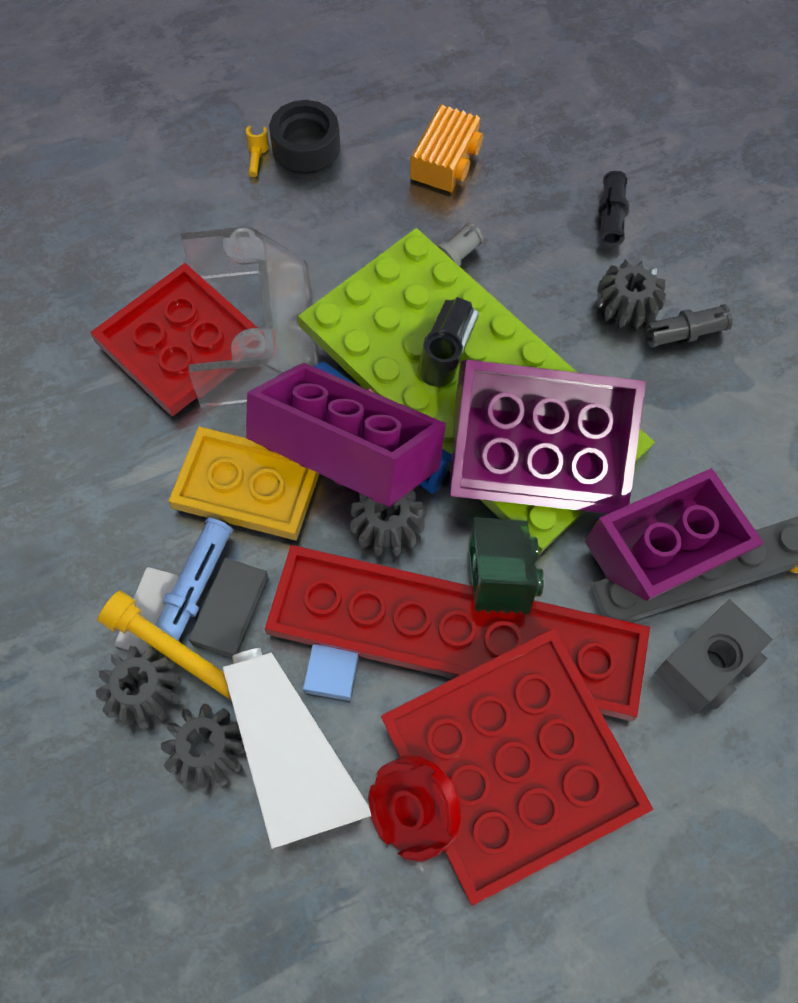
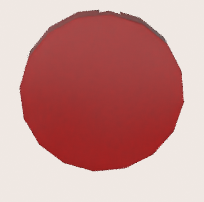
M404 755L381 766L375 774L378 776L376 777L375 784L370 786L368 795L370 817L380 838L386 845L392 843L395 848L400 850L397 854L406 860L423 862L446 851L457 838L461 822L459 798L450 779L435 763L421 756Z

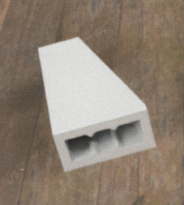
M255 648L233 655L234 664L223 667L271 848L370 817L371 812L367 802L273 654L262 655L261 648Z

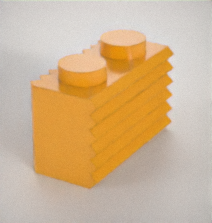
M443 104L439 105L410 157V179L448 192L453 191L456 182H463L469 170V158L471 155H478L483 142V133L479 132V116H473L471 113L466 114L464 110L459 112L457 108L452 109L450 106L445 107Z

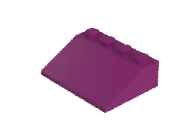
M467 359L461 361L455 401L449 495L608 514L629 505L646 381Z

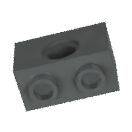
M729 599L678 647L655 673L696 713L709 703L717 709L737 690L730 682L740 672L748 678L768 659L761 651L773 639ZM708 651L719 654L725 662V668L715 666L708 657Z

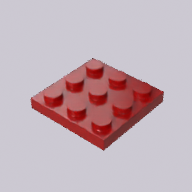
M183 263L90 332L94 342L172 417L266 343L264 333L186 263Z

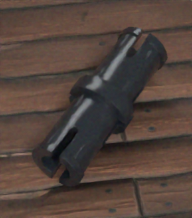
M610 171L603 178V199L599 202L598 213L602 218L599 239L606 246H618L625 239V217L629 213V202L626 199L628 178L621 171Z

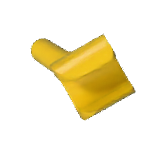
M251 126L245 129L247 148L251 156L248 175L253 178L257 177L261 154L269 149L266 126L263 127V132L259 135L252 134Z

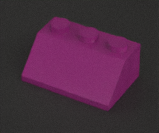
M712 468L600 517L585 539L586 545L606 577L646 601L764 544Z

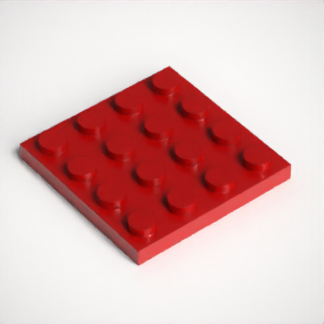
M556 628L381 715L399 756H421L435 763L450 779L459 798L461 822L457 838L446 850V854L471 906L654 810Z

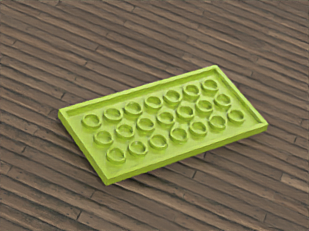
M417 228L298 315V326L364 389H370L376 394L446 423L442 449L451 455L455 401L461 361L467 359L578 373ZM457 297L471 302L473 308L479 312L478 320L459 361L455 378L446 386H430L423 382L418 374V365L424 339L431 332L445 300H454ZM641 429L639 430L635 463L655 443ZM481 500L538 556L585 512L581 510Z

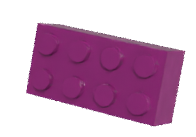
M301 363L247 392L246 439L265 447L271 452H276L304 468L326 476L337 484L349 487L377 503L390 507L440 469L446 423L306 363Z

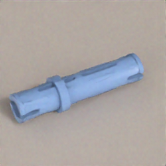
M209 517L206 519L205 526L172 592L166 593L162 600L165 606L155 625L176 640H179L189 618L196 616L199 610L196 603L215 568V564L230 534L233 532L229 525L215 518Z

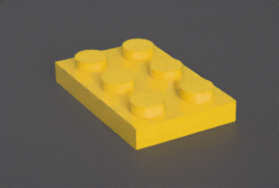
M198 426L168 502L171 509L206 518H215L225 523L297 541L319 473L304 468L298 463L276 452H271L244 437Z

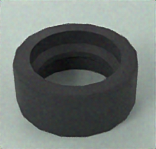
M299 100L281 106L272 115L269 123L272 151L274 157L284 167L292 171L304 173L318 171L329 166L337 157L340 149L339 123L337 116L330 107L317 101ZM301 128L317 129L326 134L321 140L305 145L291 143L284 139L290 132Z

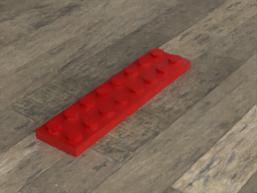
M290 545L265 631L267 635L309 645L317 644L357 653L359 657L454 679L556 628L601 713L607 716L634 721L638 716L650 627Z

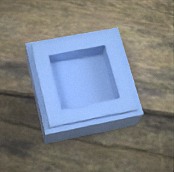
M313 644L303 686L304 693L350 701L359 659L358 654Z

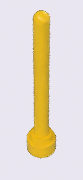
M119 590L108 600L101 610L97 622L112 632L119 630L125 634L130 631L231 700L224 672L140 615L142 610L136 607L137 601Z

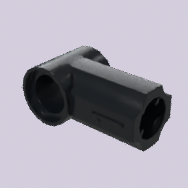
M459 297L454 300H445L431 332L425 337L418 365V374L423 382L435 387L446 386L455 378L459 361L479 317V312L473 308L471 302Z

